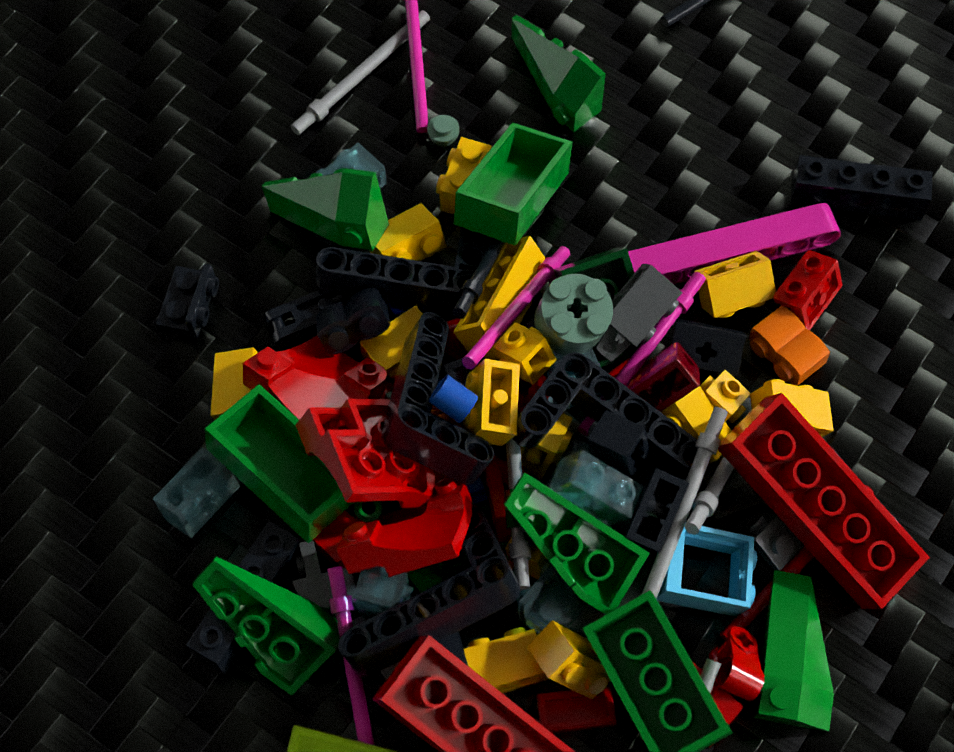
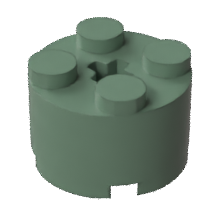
M582 274L564 275L551 282L536 308L534 324L535 328L546 338L553 351L562 355L572 352L584 354L600 341L610 326L613 317V304L606 285L599 279H593Z

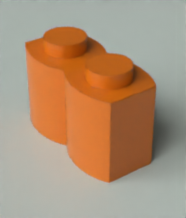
M783 305L754 326L749 337L753 352L758 357L766 358L772 362L775 373L781 380L789 381L796 386L822 367L830 355V351L823 341L813 332L806 329L799 318Z

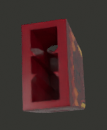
M675 342L645 362L627 387L661 412L700 386L699 367L678 342ZM644 389H650L651 394L647 393Z

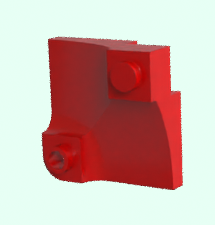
M318 336L284 351L276 352L270 347H266L243 362V385L252 390L260 384L299 420L309 407L340 408L347 399H380L386 387L387 373L384 367L368 357L358 362L345 353L329 355Z
M347 399L340 408L309 407L297 422L296 427L307 456H317L325 464L336 480L345 502L398 500L401 508H417L424 505L432 496L435 486L434 470L394 452L382 440V429L390 399Z
M445 477L436 482L432 496L421 507L402 508L380 515L375 521L366 524L360 521L347 527L336 551L349 574L383 565L389 577L459 556L472 518L471 494L465 484Z

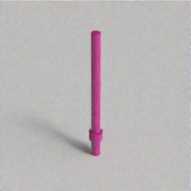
M403 0L406 6L416 131L418 133H426L428 112L418 0Z
M559 247L551 257L543 260L537 268V274L462 359V363L466 368L473 369L544 285L556 278L553 269L561 267L570 256V251L567 247Z
M694 272L685 286L679 289L683 293L677 299L679 301L677 308L668 317H661L654 326L656 328L655 334L647 343L639 345L615 379L627 387L681 313L685 314L694 303V295L706 281L703 274ZM602 395L600 399L606 401ZM586 416L579 425L578 431L587 437L588 430L594 420Z
M342 566L328 569L332 599H329L331 614L336 615L339 637L353 627L351 611H354L352 597L347 595ZM343 656L358 741L374 744L362 676L354 672Z

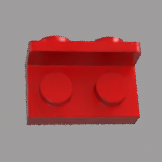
M808 250L774 294V302L790 308L791 312L799 318L805 328L811 330L843 286L838 260Z

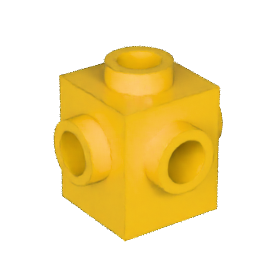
M516 322L492 346L499 361L520 364L519 378L532 385L557 360L546 338L539 330L534 327L528 329Z
M726 370L716 379L710 375L700 385L714 407H720L728 411L725 422L728 420L733 424L746 410L742 403L751 393Z

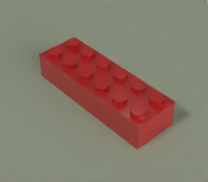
M783 393L764 398L720 442L719 452L861 609H883L930 558Z
M430 635L418 637L372 699L438 752H575Z

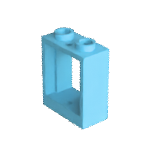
M702 526L699 532L693 535L683 528L657 600L734 617L750 609L755 599V586L752 585V574L757 564V552L754 550L755 537ZM684 544L731 554L728 598L681 588Z

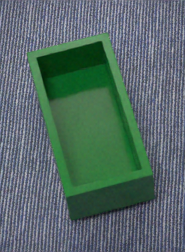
M512 122L456 191L454 225L516 246L568 175L572 141Z
M258 384L205 428L206 449L307 543H310L354 502H345L336 480L317 456H307L296 427L299 419Z

